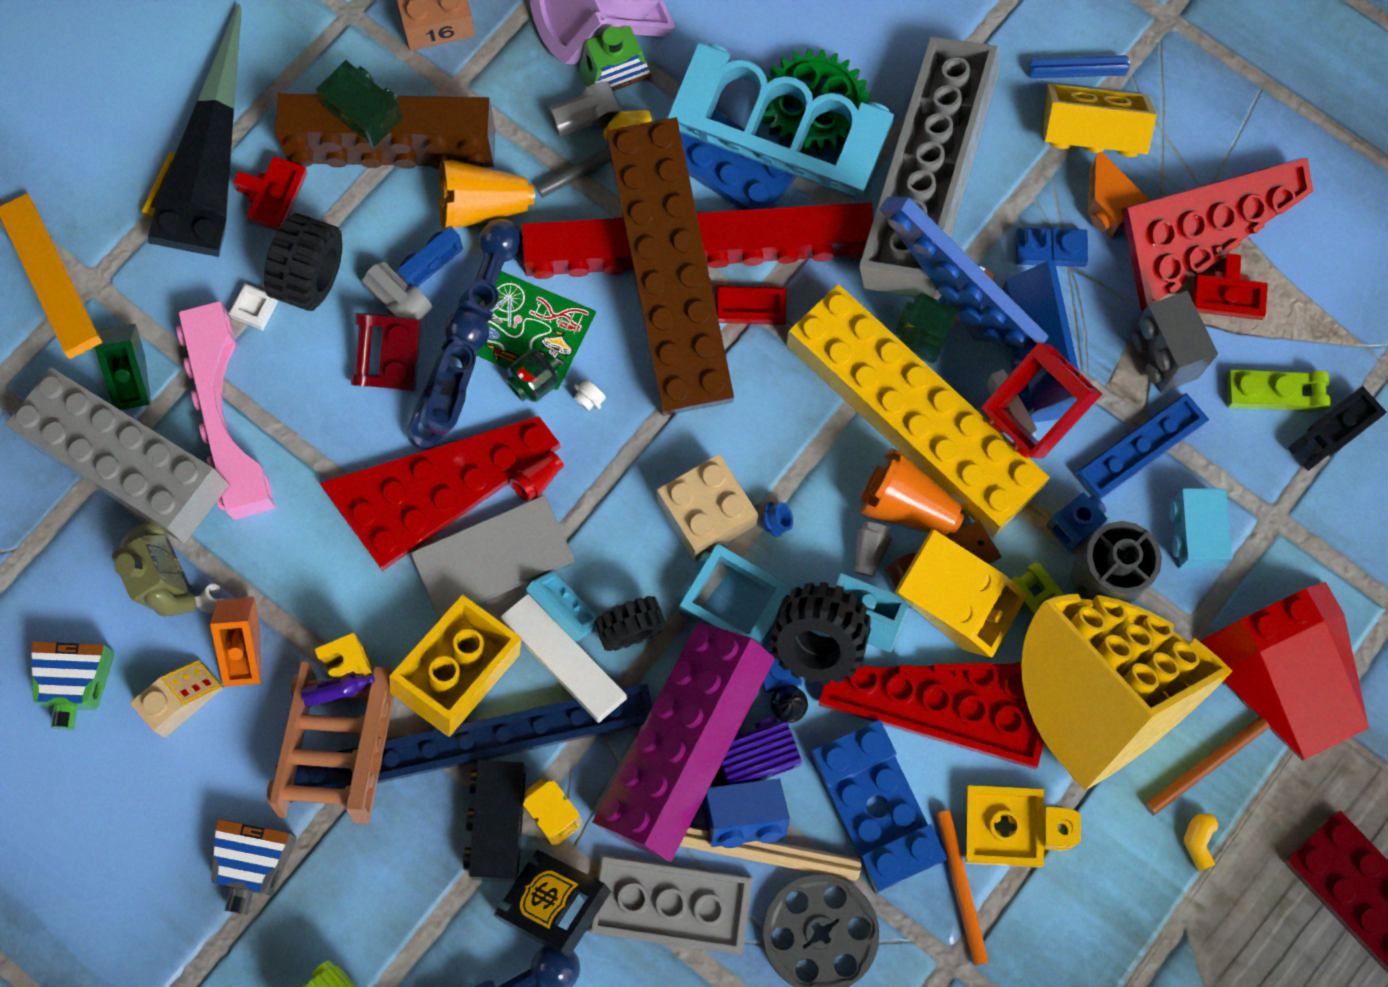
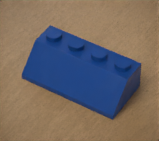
M1055 260L1043 262L1006 279L1002 290L1049 336L1045 343L1051 344L1079 371ZM1006 344L1007 347H1012L1014 357L1010 363L1011 373L1034 347L1025 346L1024 348H1019L1012 344ZM1044 367L1018 394L1034 423L1060 419L1077 400Z

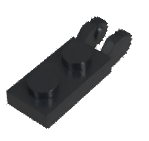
M1362 386L1307 429L1308 432L1295 441L1288 449L1292 454H1295L1304 449L1312 439H1315L1323 449L1309 457L1303 465L1307 471H1310L1327 456L1332 457L1387 412Z

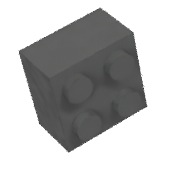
M1188 291L1148 304L1131 331L1133 346L1137 352L1142 353L1147 363V375L1153 384H1157L1160 393L1199 379L1218 355Z

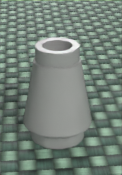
M862 522L861 529H857L855 567L853 572L875 577L876 571L892 540L889 537L891 528L873 522Z

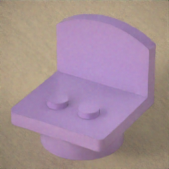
M529 0L532 16L542 41L552 55L564 64H576L582 57L584 43L588 39L602 35L609 27L621 28L630 26L634 35L666 37L675 27L663 0Z

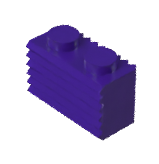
M776 717L764 719L755 724V731L743 735L741 730H738L721 764L727 785L762 781L801 766L802 759L786 719L777 722Z

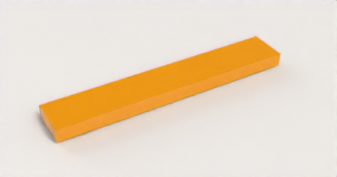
M29 193L0 206V218L68 359L103 343Z

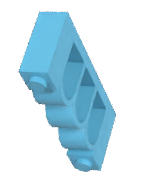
M698 42L668 119L677 117L680 133L863 200L892 128L894 114L890 113L889 109L884 105L874 102L869 105L861 102L857 110L850 99L840 94H824L813 100L809 88L797 78L784 76L775 78L767 83L766 75L754 63L745 60L731 61V54L727 53V50L722 46L714 43H709L707 46ZM740 78L750 80L760 90L745 131L711 120L720 94L726 84ZM782 95L794 96L805 106L804 115L790 148L755 136L767 106L773 99ZM829 111L838 112L845 116L851 126L836 165L800 152L814 119L820 114Z

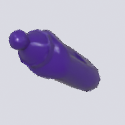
M347 673L343 676L303 688L302 695L305 706L318 705L354 696L367 683H373L375 677L372 674L365 677L360 674Z

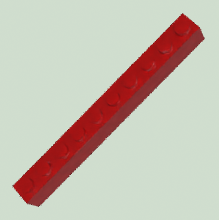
M872 202L697 213L707 265L711 268H723L728 264L734 263L756 266L765 261H778L782 264H790L798 261V259H813L814 261L823 262L831 260L833 257L847 256L849 259H862L874 220ZM623 217L522 224L524 264L527 277L533 276L537 279H549L554 275L560 274L583 277L592 272L616 275L624 270H633Z

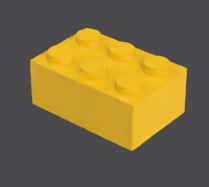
M462 594L389 676L390 694L446 736L450 737L520 656L522 637Z

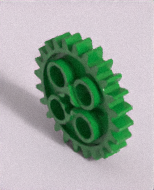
M807 49L805 58H801L795 51L793 52L792 62L782 57L780 68L772 65L770 76H766L767 83L775 78L784 76L797 78L798 80H810L812 83L806 84V86L811 91L813 100L821 80L826 78L828 80L821 89V95L839 92L850 99L857 110L861 102L867 104L870 97V92L864 91L867 83L866 80H857L860 70L848 71L850 64L848 59L841 64L837 63L838 53H834L830 59L825 58L824 49H821L818 57H813L812 51ZM789 95L778 96L767 106L762 117V123L770 124L769 135L780 133L778 142L780 145L787 140L791 141L792 145L804 115L805 106L799 99ZM795 107L799 111L789 112L785 108ZM831 111L817 116L811 124L804 141V154L807 155L811 147H815L818 155H822L824 146H828L832 153L836 151L837 142L844 146L851 129L846 117L838 112ZM823 119L830 122V124L821 125L816 121Z

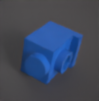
M1082 492L1063 509L1054 514L1046 524V527L1069 552H1072L1108 520L1104 515L1106 507L1095 495L1088 497ZM1079 511L1087 521L1079 520L1077 512Z

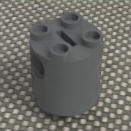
M1126 521L1108 523L1093 534L1073 561L1072 571L1070 572V581L1082 599L1093 600L1096 595H1101L1132 603L1153 584L1160 573L1162 555L1158 542L1148 530L1136 523Z

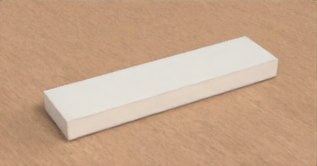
M529 594L500 616L501 622L522 637L521 643L598 723L627 699L623 690Z

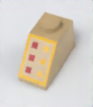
M197 660L158 678L133 699L130 704L154 732L166 738L219 693L223 687L202 662Z

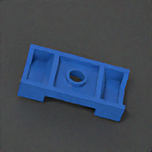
M881 720L814 749L810 754L852 846L861 860L862 867L875 894L948 860L932 825H928L895 757L897 753ZM880 797L886 802L888 810L884 817L875 818L868 813L867 801L870 798Z

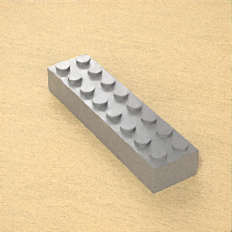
M930 37L859 265L864 289L933 300L936 286L896 231L889 225L888 220L879 208L887 197H910L951 238L999 74L998 45Z

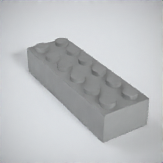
M52 367L5 424L26 443L183 544L187 542L229 486L213 467Z

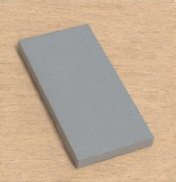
M546 495L411 553L439 620L462 594L478 605L533 581L552 570H558L575 562Z
M601 855L597 880L605 883L611 890V893L590 924L589 933L743 955L753 877Z

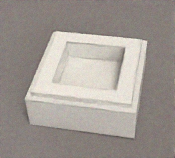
M244 283L229 315L235 320L263 331L278 300L268 297L265 291Z

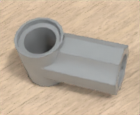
M608 82L592 84L583 91L581 96L549 107L554 127L560 137L592 125L598 128H605L614 115L621 111Z
M385 262L373 265L362 280L363 285L385 306L389 316L422 319L433 309L429 300L414 285L409 286Z

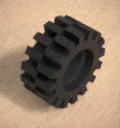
M646 596L643 599L640 597L636 598L633 602H624L622 606L617 605L612 608L613 610L605 611L602 613V616H598L594 621L605 651H617L622 647L628 648L632 644L641 643L642 640L650 639L654 634L662 632L667 625L655 596Z

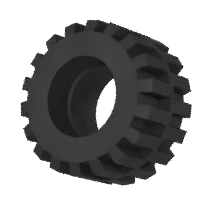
M299 213L291 214L276 232L267 254L264 268V289L266 295L307 311H314L319 307L329 294L340 267L343 243L339 227Z
M812 582L806 583L803 589L797 586L791 590L790 595L786 594L779 607L770 637V646L773 647L772 654L775 659H780L779 665L784 670H791L793 677L797 679L803 677L806 679L805 682L811 684L814 681H820L821 685H829L831 680L840 683L844 681L845 676L852 677L856 673V669L860 668L863 662L871 631L870 615L866 614L867 608L863 602H856L857 596L855 594L843 592L844 588L836 585V588L829 587L826 582H820L819 586H815ZM810 630L821 631L831 637L820 636Z

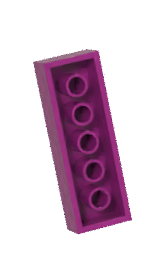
M697 622L592 823L620 841L671 862L775 660L774 656L751 637Z

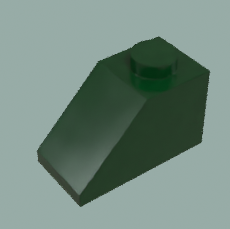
M136 323L101 329L99 336L103 343L95 346V351L112 405L119 410L150 405L151 398L146 358Z

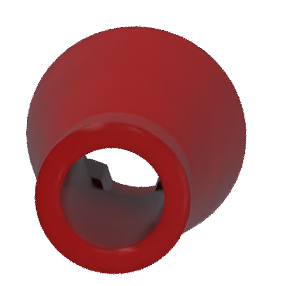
M549 451L544 456L515 470L514 476L510 479V484L520 498L529 502L532 498L537 499L540 497L556 474L564 468V464L556 453Z

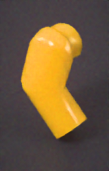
M1209 813L1197 814L1191 819L1184 835V844L1198 872L1215 865L1207 844L1213 832L1217 830L1218 822L1215 816Z

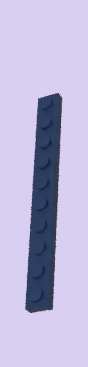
M648 683L622 689L627 699L599 723L574 699L460 724L450 737L437 729L385 741L377 784L478 762V760H487L641 726L645 723L653 707ZM358 747L337 752L352 753L354 749L358 750ZM298 765L293 785L345 789L347 785L351 786L353 773L348 768Z

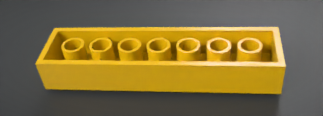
M839 284L789 330L786 346L895 448L961 504V509L974 521L979 519L992 538L1043 489L1050 478L1030 458L1027 459L1021 456L1012 447V442L1006 436L996 431L983 415Z

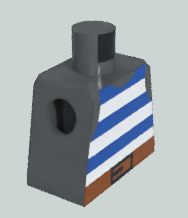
M221 819L217 820L211 880L216 885L230 888L224 911L248 915L253 893L272 896L297 837L286 832Z

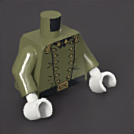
M149 521L131 528L120 543L121 548L112 554L115 571L120 575L129 597L133 601L154 610L160 616L167 617L195 612L197 607L201 611L210 614L214 611L216 601L224 599L213 598L220 590V586L216 584L208 585L199 596H194L168 536L164 535L163 530Z

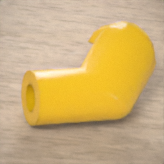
M631 110L616 113L603 130L604 140L607 142L606 130L651 122V113L649 110Z

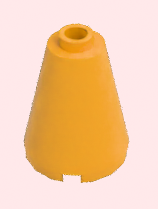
M450 159L440 161L438 188H441V199H438L442 229H447L449 226L457 229L525 213L528 210V205H534L533 184H528L526 177Z

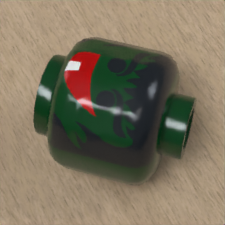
M530 349L507 368L509 377L506 379V383L521 401L524 402L527 399L531 402H537L559 384L556 371L560 366L549 352L546 351L544 354H541L539 351Z

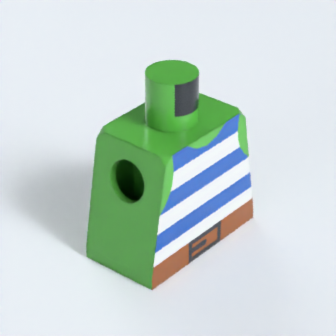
M630 26L621 28L609 27L602 35L588 39L584 43L579 72L586 87L598 82H608L612 90L616 91L651 77L642 50Z
M32 641L33 700L44 708H53L51 728L74 730L77 709L96 710L99 707L114 658V652L104 644Z

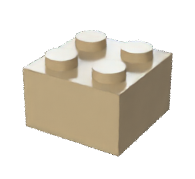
M720 454L657 489V503L694 562L699 560L706 550L712 552L717 544L722 546L757 524V511Z

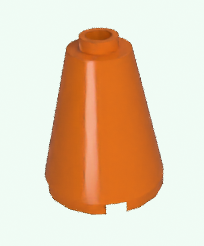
M891 448L883 456L889 459L888 463L884 468L877 465L867 482L860 499L866 505L859 507L858 511L871 518L927 533L931 529L938 531L944 536H947L949 532L956 533L964 519V514L960 513L961 504L904 454Z

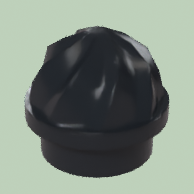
M795 686L779 688L771 698V711L780 721L786 719L788 723L797 722L806 714L808 708L807 697L801 689Z

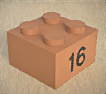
M397 0L410 51L475 37L468 0Z

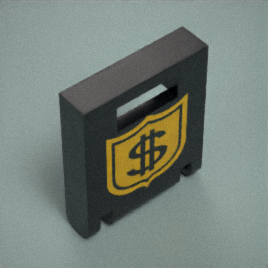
M536 850L532 857L539 863L538 866L530 862L527 863L517 881H515L502 901L505 906L509 907L508 911L497 908L493 915L504 924L569 958L610 895L611 890L605 883L540 850ZM579 894L585 902L567 930L558 925Z

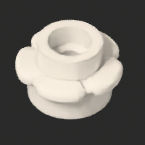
M584 379L579 386L577 384L574 385L577 393L573 398L584 409L590 411L593 407L596 410L601 408L600 404L606 397L593 383Z

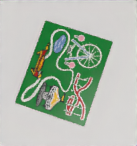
M501 271L495 285L498 289L499 300L491 310L493 315L488 321L490 326L489 338L476 356L507 369L511 363L530 349L539 351L541 354L547 351L560 366L556 371L559 384L554 388L558 390L596 315V311ZM479 297L477 304L485 306L484 301Z

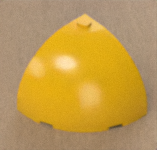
M1068 594L1045 600L1035 613L1024 639L1021 663L1022 683L1028 709L1042 739L1057 760L1069 772L1070 776L1086 791L1129 764L1159 741L1200 705L1226 679L1232 670L1197 639L1193 638L1191 642L1187 641L1173 631L1175 624L1153 612L1106 596L1096 595L1093 600L1081 599L1079 594Z

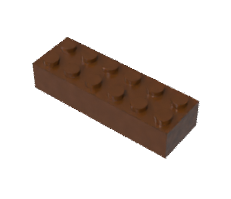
M278 93L275 123L276 136L286 159L304 167L311 166L312 164H328L337 168L345 167L346 165H363L367 168H378L381 165H396L404 169H411L415 166H431L439 169L440 161L448 159L480 167H494L496 129L489 97Z

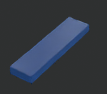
M1186 392L1076 471L1074 476L1090 496L1095 495L1101 500L1205 425L1209 418Z

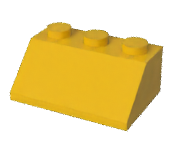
M1047 82L1042 132L1045 142H1049V145L1055 148L1067 149L1070 145L1082 146L1084 150L1093 153L1103 152L1104 149L1116 150L1118 154L1123 156L1136 157L1138 153L1148 154L1157 113L1148 94Z

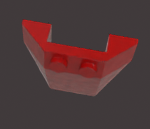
M1326 582L1296 592L1241 618L1199 641L1232 670L1222 684L1226 683L1242 699L1241 702L1249 710L1253 709L1259 716H1262L1268 722L1269 729L1302 761L1369 729L1345 614Z

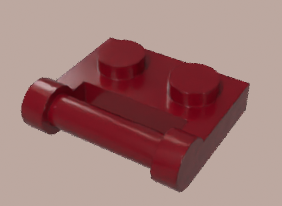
M355 313V324L358 325L355 373H351L350 385L407 391L416 390L421 319ZM372 326L382 327L379 375L369 374Z

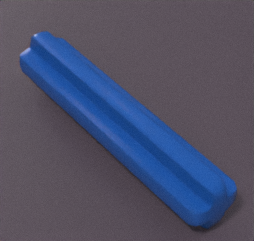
M1126 55L1032 58L1029 63V75L1033 79L1125 76L1130 69L1129 57Z

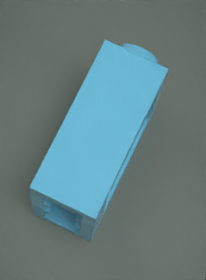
M717 544L712 553L706 550L696 566V570L700 572L693 583L687 581L677 597V600L681 602L679 614L696 624L701 622L751 637L759 645L763 646L773 629L783 598L786 594L790 595L794 587ZM719 562L724 563L774 592L749 635L694 604Z

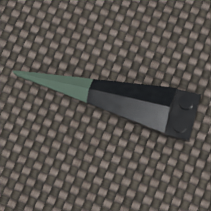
M240 4L235 8L155 202V210L148 233L149 244L215 257L220 256L227 223L241 25Z

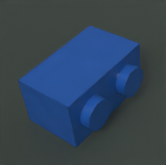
M780 778L710 787L703 799L702 808L711 847L735 848L747 842L760 841L762 843H772L786 837L790 816Z

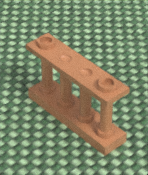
M301 661L299 673L293 676L291 682L293 700L275 779L270 780L267 787V802L279 818H286L290 801L343 805L354 823L369 824L394 696L390 694L389 676L392 674L390 667L375 666L373 674L375 681L367 683L360 692L349 697L363 698L367 702L366 713L361 714L359 718L309 714L311 706H305L302 689L324 680H317L309 662ZM305 730L358 733L360 737L358 750L354 749L352 753L302 750L301 748ZM298 765L348 768L353 773L351 786L347 785L345 789L296 786L293 784Z

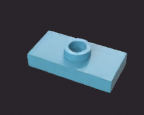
M553 570L533 580L526 588V591L575 642L596 631L594 621L598 616Z

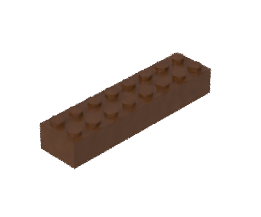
M677 117L606 130L607 143L662 415L667 416L732 403L734 393Z

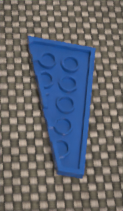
M887 197L879 208L974 340L991 342L999 346L1002 343L1012 344L1019 348H1024L1025 346L1035 347L1039 342L1045 343L1049 336L910 197Z

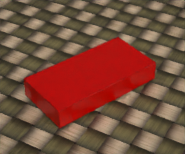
M716 286V310L719 323L786 325L787 288Z

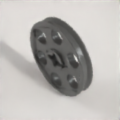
M823 874L809 875L791 882L775 896L764 919L763 944L773 969L785 982L793 987H850L865 975L876 957L879 945V924L871 903L856 886L836 876ZM839 887L845 893L846 900L841 908H830L825 903L824 892L828 888ZM792 892H800L808 900L807 909L800 914L790 912L786 906V898ZM862 918L867 921L870 933L866 939L856 940L851 937L848 931V924L852 919ZM836 919L839 920L827 935L829 943L824 944L820 940L816 943L813 942L805 949L803 948V945L810 941L811 936L814 934V929L812 928L814 924L822 928L825 925H830ZM786 928L790 930L794 937L792 947L787 950L775 948L771 938L776 929ZM841 954L850 955L856 962L855 972L849 977L840 976L834 969V961ZM808 959L816 964L818 973L813 981L803 982L797 977L795 969L799 961Z

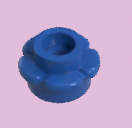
M768 502L761 514V524L772 536L780 537L782 533L791 530L793 526L792 512L789 506L783 502L776 504Z

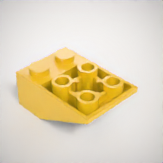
M931 529L894 591L962 650L991 658L994 656L1028 596L1005 574L934 529Z

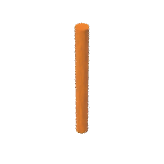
M946 810L935 813L973 964L976 966L989 963L951 812Z

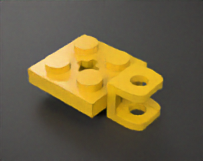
M973 785L966 787L965 864L1042 868L1044 867V850H1069L1081 841L1080 813L1069 808H1044V789ZM1001 816H1007L1008 822L1015 824V831H1010L1008 837H1002L1000 831L994 828V823L1000 822ZM1058 824H1062L1067 828V835H1063L1058 831Z

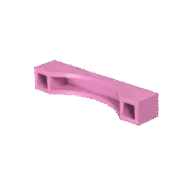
M221 301L179 312L181 325L176 326V330L182 347L187 346L189 357L184 358L186 372L190 379L194 378L196 390L191 391L192 399L196 410H202L204 422L199 423L200 433L204 443H209L212 455L207 456V463L229 484L217 501L220 511L225 510L233 520L276 509L267 473L259 463L247 456L235 444L224 419L222 406L223 378L228 361L236 347L229 314Z

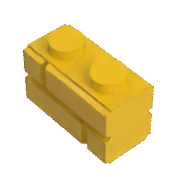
M541 779L525 791L524 794L527 798L524 799L523 806L552 846L560 844L581 827L582 819L579 812L570 800L566 798L564 792L555 781L549 780L545 783Z

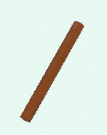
M1262 716L1256 718L1145 803L1146 809L1155 816L1269 729L1268 722Z

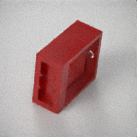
M1039 342L982 405L981 409L989 416L986 420L999 433L1005 432L1014 440L1011 445L1021 456L1027 459L1029 457L1044 458L1097 401L1102 393L1051 344ZM1044 367L1077 400L1043 438L1038 441L1006 407Z

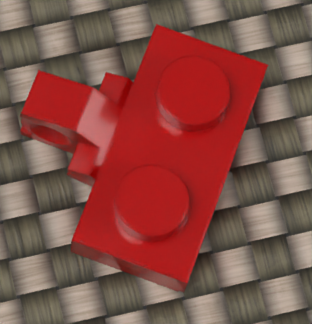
M273 156L266 173L259 172L257 177L238 171L233 184L236 187L235 190L247 195L248 202L252 203L246 215L248 221L278 231L289 216L307 176V169L302 165Z
M1227 253L1225 259H1222L1220 272L1215 271L1214 276L1198 274L1195 277L1193 303L1198 313L1263 320L1266 315L1268 283L1247 280V275L1240 274L1241 255Z

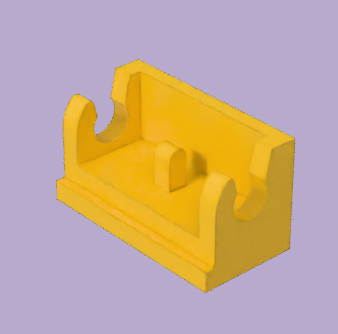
M355 633L315 648L318 659L322 660L329 668L328 674L330 676L340 677L352 671L354 674H360L365 677L369 674H374V667L368 652Z

